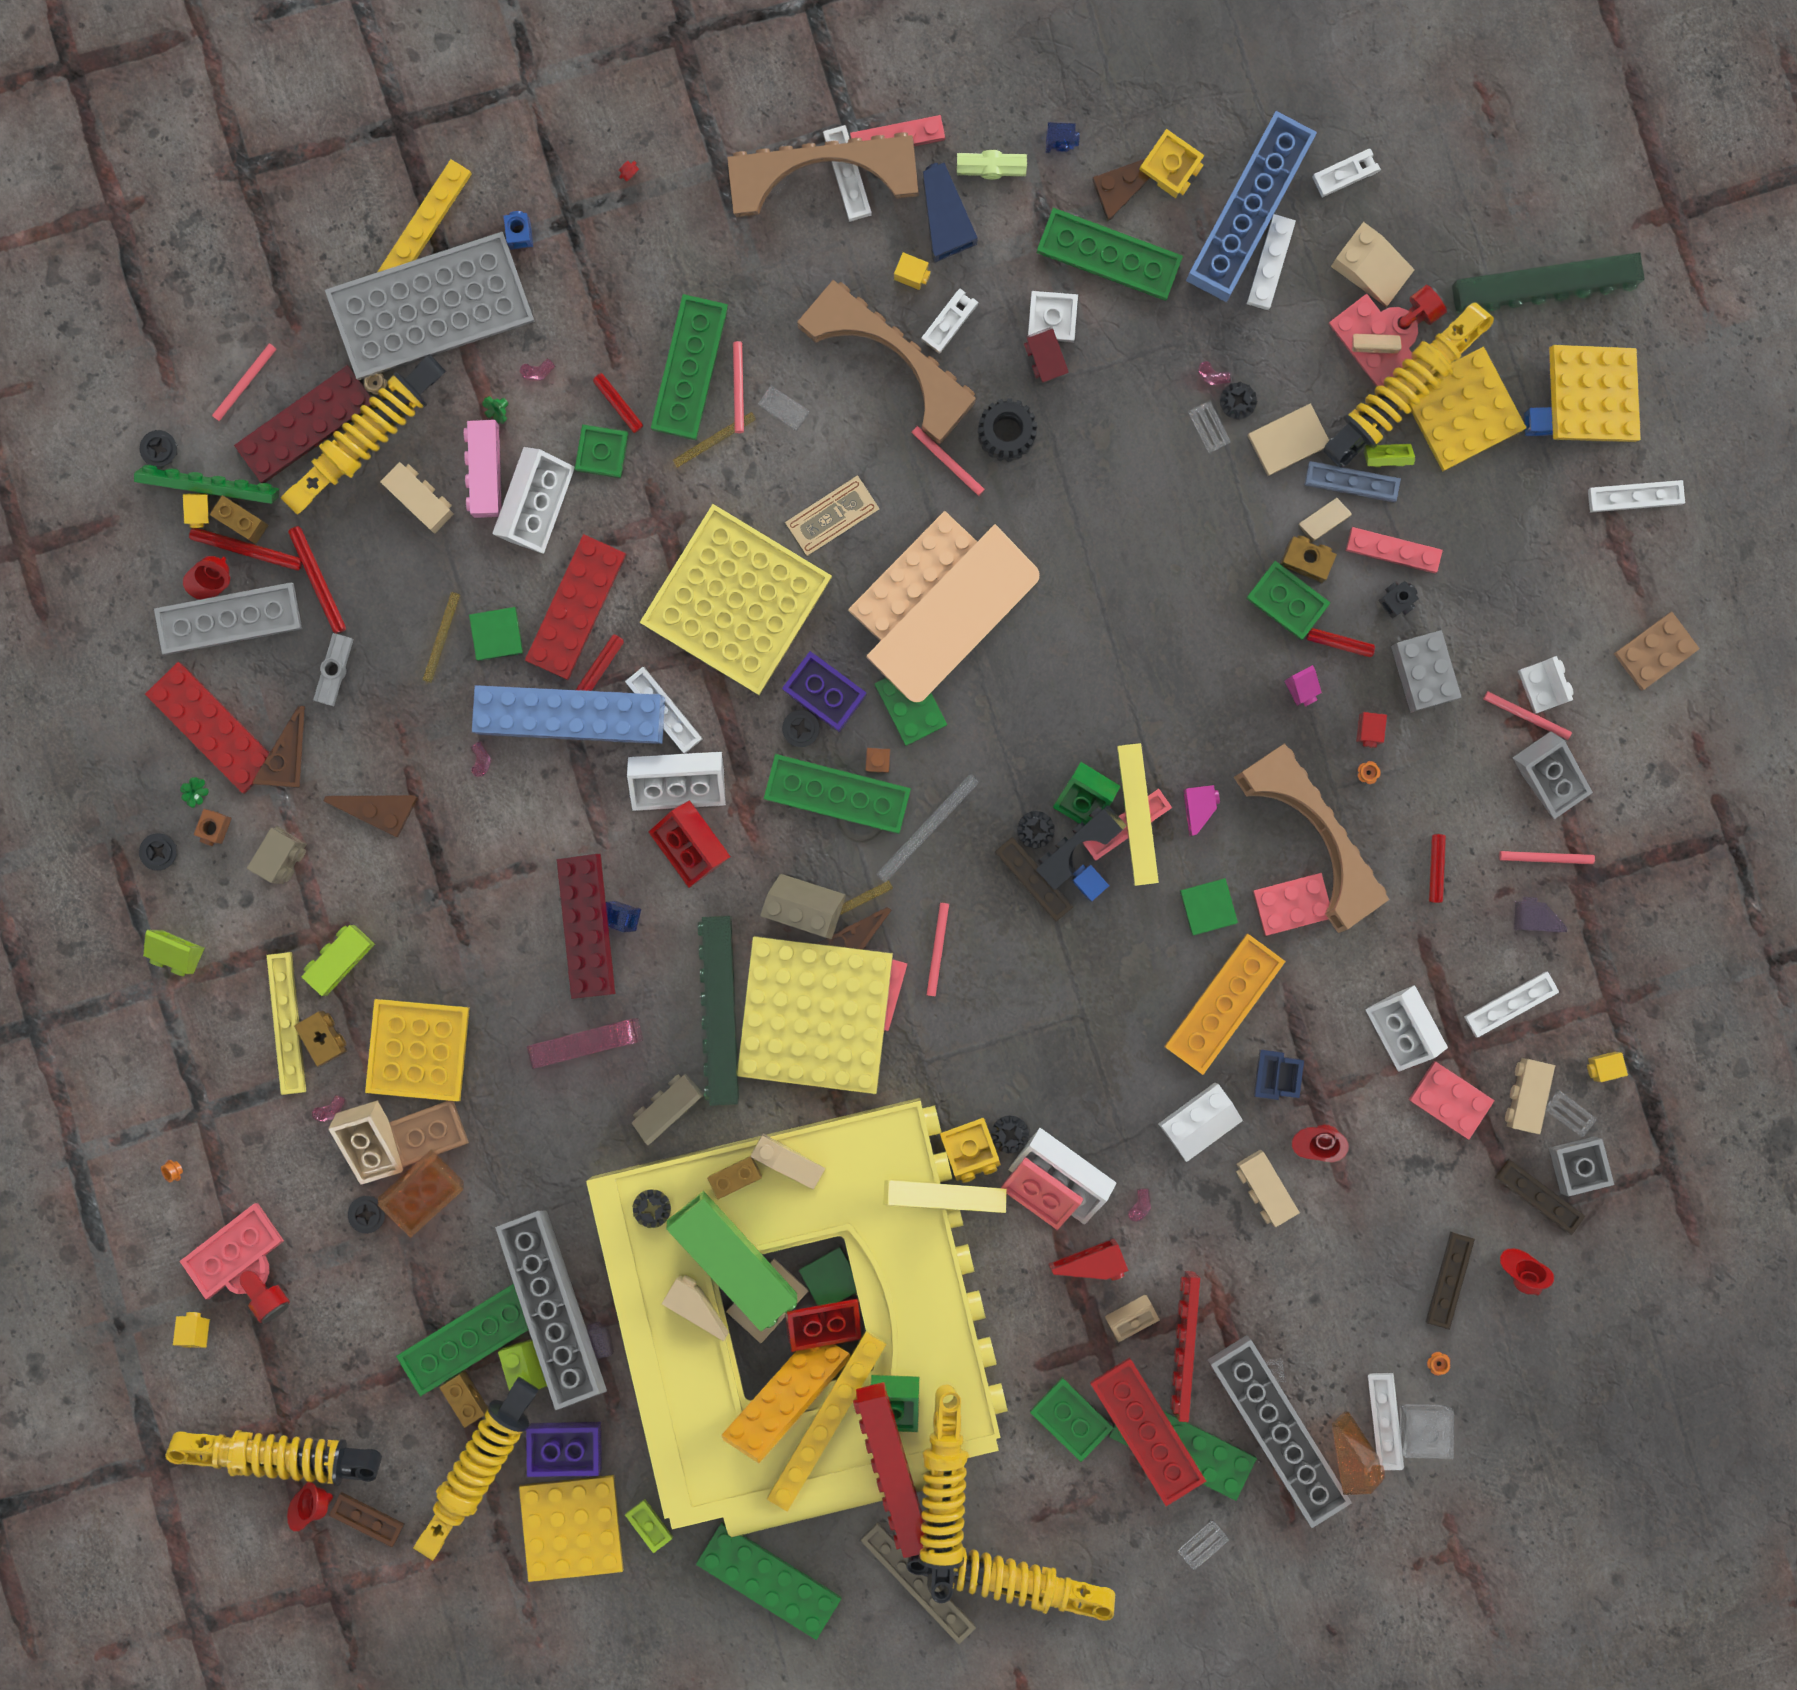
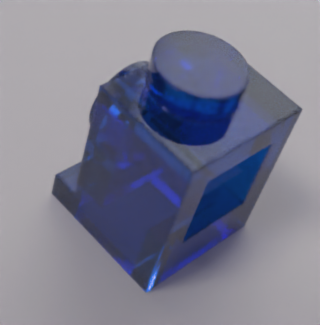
M1048 122L1046 153H1050L1051 149H1056L1058 152H1067L1070 149H1074V146H1079L1080 132H1075L1076 123Z
M618 901L606 902L608 927L620 932H634L637 930L641 913L640 908H634Z

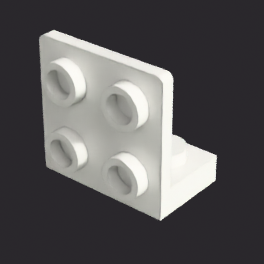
M1557 656L1518 670L1534 714L1573 700L1572 686L1569 682H1566L1564 677L1565 667L1562 661L1558 660Z

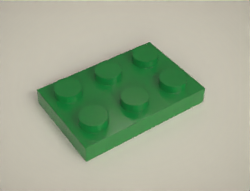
M1276 561L1273 562L1246 598L1301 641L1331 603Z
M887 678L874 684L905 746L947 726L932 693L921 702H912Z
M1063 1377L1030 1410V1413L1080 1462L1114 1429Z

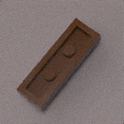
M343 1492L339 1494L329 1514L330 1517L390 1547L395 1545L405 1525Z

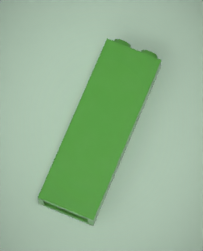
M704 1190L667 1220L666 1229L760 1331H763L766 1327L771 1328L783 1313L792 1311L796 1307L797 1292Z

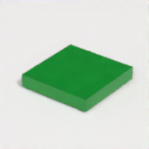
M582 424L575 471L621 478L629 433L627 431Z
M516 607L469 614L477 661L524 654Z
M1226 878L1180 890L1192 936L1238 923Z
M841 1247L832 1250L799 1269L818 1306L840 1302L857 1292L851 1266Z

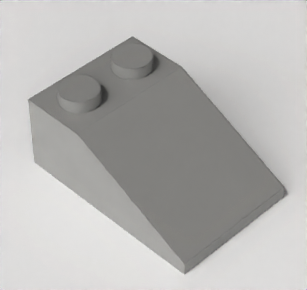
M1552 731L1513 757L1522 776L1553 819H1556L1593 793L1565 740Z

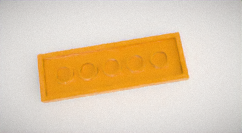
M1246 934L1164 1047L1203 1075L1286 961L1251 935Z
M835 1344L796 1351L721 1435L723 1440L757 1463H760L850 1359V1353Z

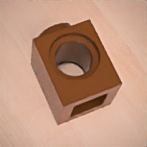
M203 809L194 835L201 837L199 842L213 846L214 843L222 844L232 818L209 809ZM214 822L216 825V831L214 834L210 835L208 832V826L210 823Z

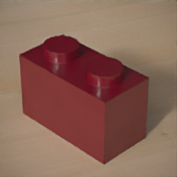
M1052 326L1026 336L1028 342L1024 343L1028 357L1031 355L1034 357L1036 364L1032 365L1036 379L1041 377L1042 382H1046L1069 373Z

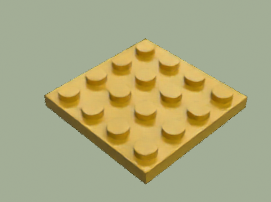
M1553 345L1549 347L1553 440L1637 442L1641 440L1636 348Z
M1484 347L1451 363L1450 366L1453 372L1450 376L1448 375L1442 381L1436 377L1439 385L1433 387L1429 384L1427 386L1430 391L1428 396L1420 393L1418 395L1420 399L1418 405L1412 402L1408 404L1442 472L1526 429L1518 410Z
M374 999L365 1093L461 1101L470 1007Z
M614 1475L523 1484L519 1486L528 1582L623 1572Z

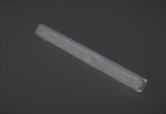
M970 774L881 868L877 876L883 882H887L976 787L979 781Z

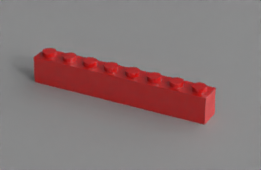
M882 1382L856 1389L857 1399L853 1400L856 1415L861 1414L862 1417L859 1420L862 1434H867L868 1439H865V1445L868 1454L872 1453L874 1457L871 1459L873 1472L879 1474V1478H876L879 1492H884L885 1497H882L885 1512L890 1511L891 1516H888V1522L891 1531H896V1535H893L896 1549H901L903 1558L919 1555L920 1550L923 1548L920 1538L926 1534L921 1530V1525L925 1520L921 1516V1506L885 1383Z

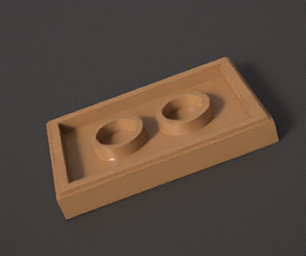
M446 1101L389 1122L402 1167L469 1143L454 1101Z

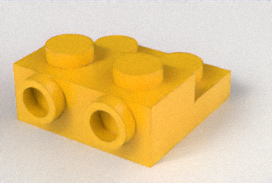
M1166 129L1139 170L1158 182V187L1176 198L1179 193L1181 195L1185 194L1191 185L1188 182L1191 175L1193 174L1196 177L1204 166L1201 163L1204 155Z
M984 1118L940 1133L956 1181L961 1180L962 1183L970 1182L975 1179L976 1174L984 1172V1175L992 1174L998 1170V1166H1001Z

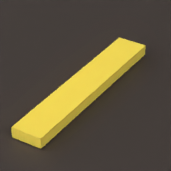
M1141 743L1117 746L1134 885L1159 883Z
M292 952L267 955L281 1095L306 1092L301 1038L294 1025L299 1023Z
M884 1180L883 1205L1006 1213V1189Z

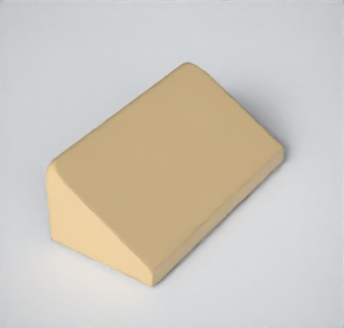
M1353 335V352L1398 354L1401 350V339L1398 335Z
M1335 498L1298 525L1307 538L1311 540V543H1313L1352 514L1338 498Z
M1143 1295L1105 1316L1118 1342L1160 1320L1147 1295Z

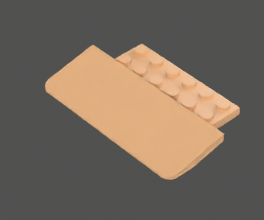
M944 511L848 611L880 640L866 658L906 698L912 702H921L1033 588L1039 580V571L996 524L977 542Z

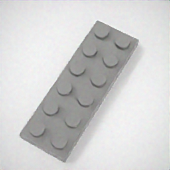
M292 582L154 608L163 655L302 629L295 587Z

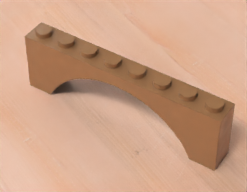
M906 132L896 133L892 138L876 135L867 141H862V138L848 139V143L839 144V141H827L824 146L808 143L803 144L802 148L793 149L792 146L779 147V151L770 152V149H758L756 154H747L745 151L734 152L733 156L727 157L733 213L736 217L759 215L767 196L781 180L804 166L820 162H844L859 166L883 181L896 199L919 196L913 136H908Z
M832 280L798 320V328L814 342L835 336H860L880 342L896 352L909 365L920 384L925 410L922 430L940 446L975 404V393L966 385L963 387L956 382L957 378L951 372L941 370L938 367L939 363L933 357L924 356L920 352L921 348L916 343L906 341L903 338V333L898 328L888 326L885 323L886 319L876 311L875 313L871 312L867 308L868 304L863 299L853 297L850 294V289L842 282L838 284Z
M1285 744L1276 748L1234 777L1246 797L1263 796L1282 801L1301 812L1318 830L1329 851L1334 877L1332 897L1325 914L1338 933L1348 930L1390 900L1386 895L1385 888L1373 876L1370 866L1365 864L1361 858L1358 848L1347 837L1346 830L1334 818L1332 809L1326 806L1322 800L1320 791L1312 785L1308 779L1307 772L1304 768L1300 767L1293 751Z

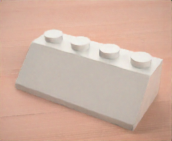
M524 447L492 534L511 543L544 554L575 467L540 449Z
M722 752L628 757L627 779L632 811L677 808L689 800L694 807L726 805Z
M1041 1128L1030 1138L1008 1169L1013 1173L1026 1157L1082 1197L1083 1200L1080 1206L1072 1213V1216L1084 1225L1107 1202L1116 1185L1115 1181Z

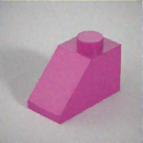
M1313 665L1284 681L1297 706L1304 703L1306 707L1317 701L1316 696L1322 693Z
M1214 785L1183 790L1189 836L1198 834L1217 809L1216 804H1220L1219 792L1214 789Z

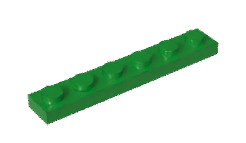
M144 465L134 473V482L223 495L270 504L279 498V488H273L272 485L267 483L254 485L249 484L247 480L229 481L222 476L210 478L204 477L203 474L197 472L184 474L180 473L177 469L159 470L153 465Z

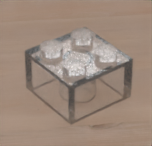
M1401 1404L1400 1437L1402 1454L1406 1458L1454 1459V1410L1448 1405Z

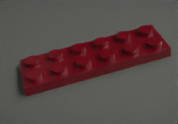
M347 365L234 446L260 483H266L331 437L335 431L341 430L342 424L351 423V416L353 414L362 415L360 411L362 405L372 408L369 402L371 396L362 383L356 379L352 369Z
M601 854L557 859L571 999L615 994Z

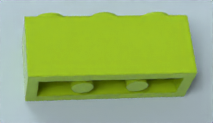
M345 925L336 934L338 938L332 944H326L320 951L322 955L316 961L312 960L304 968L305 973L301 977L321 996H327L375 945L355 925H349L348 927Z

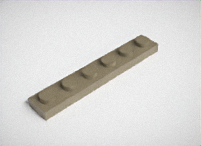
M878 1522L861 1538V1542L958 1644L976 1629V1625L951 1599L946 1603H937L933 1600L927 1587L928 1577L914 1575L907 1570L908 1557L903 1558L901 1549H896L894 1538ZM937 1586L935 1591L939 1592L942 1591V1589L939 1586Z

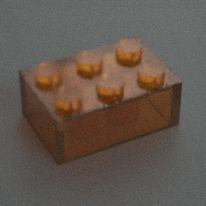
M431 1149L379 1196L378 1206L411 1238L464 1190V1181Z

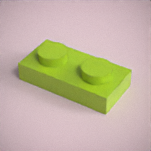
M1411 444L1377 445L1374 449L1368 445L1364 447L1367 466L1414 465L1415 455Z
M645 1499L625 1514L653 1553L672 1540V1534Z

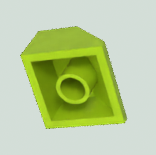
M163 930L146 931L143 956L150 959L149 963L158 967L169 966L172 968V973L180 976L194 974L204 947Z
M532 1339L503 1347L498 1352L509 1391L518 1377H521L538 1389L547 1386Z

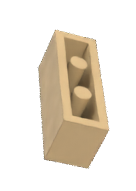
M399 462L380 482L435 534L454 515L449 509L452 505L443 496L438 499L433 494L435 489L426 480L421 483L416 478L419 473L409 464L405 467Z
M1521 1058V1062L1517 1063L1515 1075L1517 1076L1516 1085L1512 1086L1510 1098L1512 1099L1511 1108L1507 1109L1505 1115L1507 1127L1536 1134L1541 1133L1555 1065Z
M1258 1150L1236 1164L1239 1168L1236 1173L1243 1184L1247 1182L1251 1190L1248 1193L1255 1204L1259 1202L1263 1211L1260 1214L1266 1224L1271 1223L1274 1227H1277L1300 1213L1262 1150Z

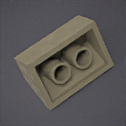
M780 874L767 894L760 916L832 939L846 895Z
M679 1074L676 1075L668 1083L670 1088L665 1093L660 1090L650 1099L653 1103L647 1109L642 1106L633 1115L636 1119L632 1122V1125L647 1145H650L705 1095L687 1074H684L682 1077Z

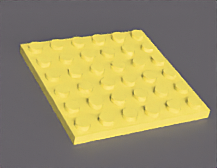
M712 504L640 623L760 696L832 576Z
M754 936L737 1076L876 1094L893 953Z

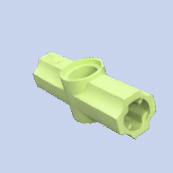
M986 150L981 154L957 153V175H975L991 180L999 179L1002 176H1026L1027 154H1002V152L997 150Z

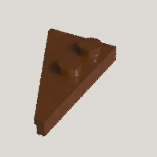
M1145 159L1093 177V183L1107 221L1111 220L1129 202L1130 198L1149 181L1150 177L1139 170Z
M297 706L253 779L252 785L300 787L305 706Z
M414 795L325 796L323 801L395 837H399L418 797Z
M888 907L879 910L869 917L833 934L832 939L826 938L816 944L864 949L892 910Z

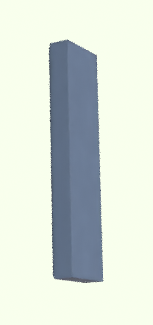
M1309 461L1304 485L1396 502L1401 478Z

